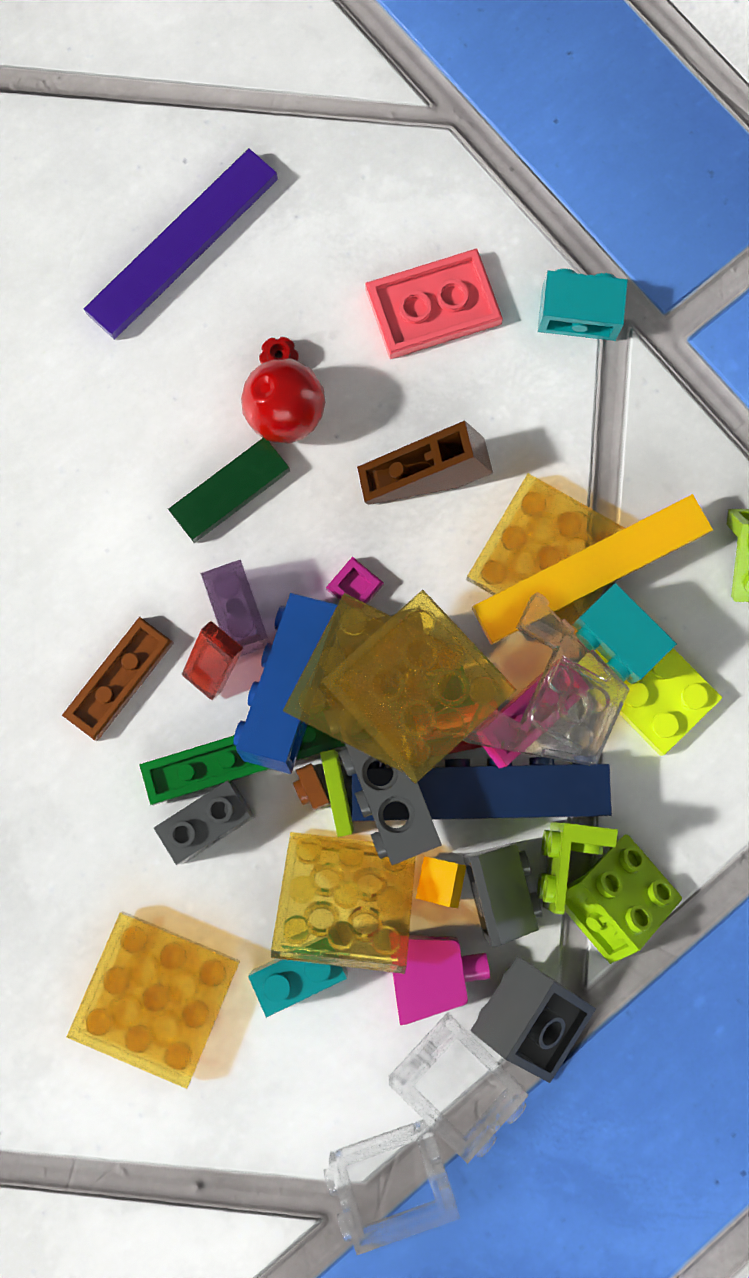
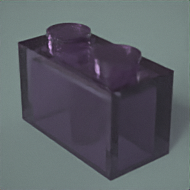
M241 559L200 573L227 652L233 659L263 649L267 643H271Z

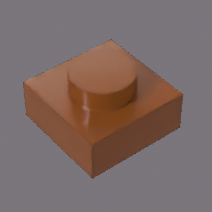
M310 763L297 769L296 772L299 780L293 782V785L302 805L311 803L313 810H317L329 804V798L313 764Z

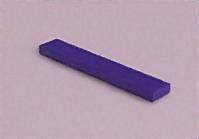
M248 148L83 308L85 313L115 340L278 180L277 172Z

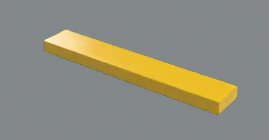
M692 494L473 605L472 610L492 645L713 531V528Z

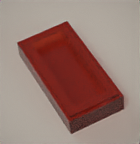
M210 621L201 629L184 667L182 676L213 701L222 692L244 648L215 623Z

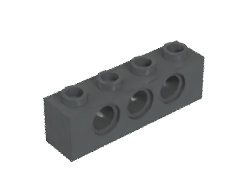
M378 680L369 681L328 697L331 708L323 712L332 736L341 732L347 749L340 751L339 754L347 775L357 774L362 790L356 792L355 796L363 817L372 815L378 832L370 835L379 858L389 857L391 865L442 846ZM367 721L375 726L377 736L371 743L359 744L352 738V729L358 722ZM382 761L391 767L393 777L388 784L376 786L369 781L367 770L374 762ZM400 802L408 810V820L400 828L388 826L383 819V810L389 803Z

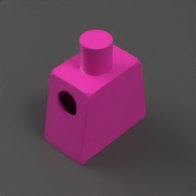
M387 936L400 1025H407L467 1004L468 997L465 983L490 979L486 952L461 956L457 937Z

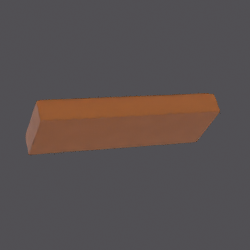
M139 616L62 716L90 738L98 741L174 642Z

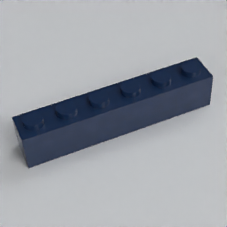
M597 756L571 757V765H555L554 757L529 758V765L513 766L511 762L503 768H498L491 758L487 759V766L470 767V759H445V767H428V760L425 759L409 760L432 820L612 816L610 765L597 764ZM378 761L369 766L367 777L372 784L384 786L392 780L393 772L391 768H386L385 762ZM353 774L352 821H374L372 815L363 817L355 793L361 791L362 787L357 774ZM400 802L389 803L383 810L384 821L408 820V810Z

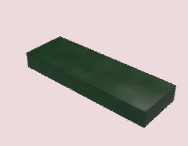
M262 438L168 508V510L193 543H196L289 473L290 467L271 443Z

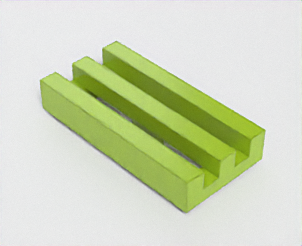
M335 749L320 752L337 837L351 835L354 832V826L339 754Z

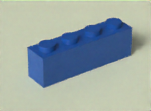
M290 593L286 606L279 607L274 624L277 632L273 644L267 643L261 659V666L264 670L260 681H254L249 691L248 706H251L246 721L241 720L238 723L234 734V745L237 746L236 750L243 761L292 774L337 638L336 631L340 629L342 623L338 605Z

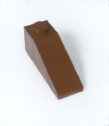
M465 420L357 467L364 502L368 505L455 489L493 474L484 437Z

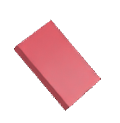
M477 248L365 283V289L390 359L502 325L503 318Z

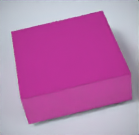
M351 557L327 585L326 590L358 616L382 588L384 582L354 557Z

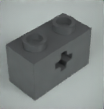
M227 780L155 826L154 830L174 863L179 865L184 864L254 819L255 816L234 782Z

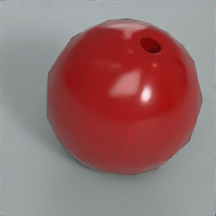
M287 358L269 360L253 370L245 381L241 397L242 413L254 432L268 441L287 444L302 440L314 431L323 416L326 403L324 388L313 370L299 361Z

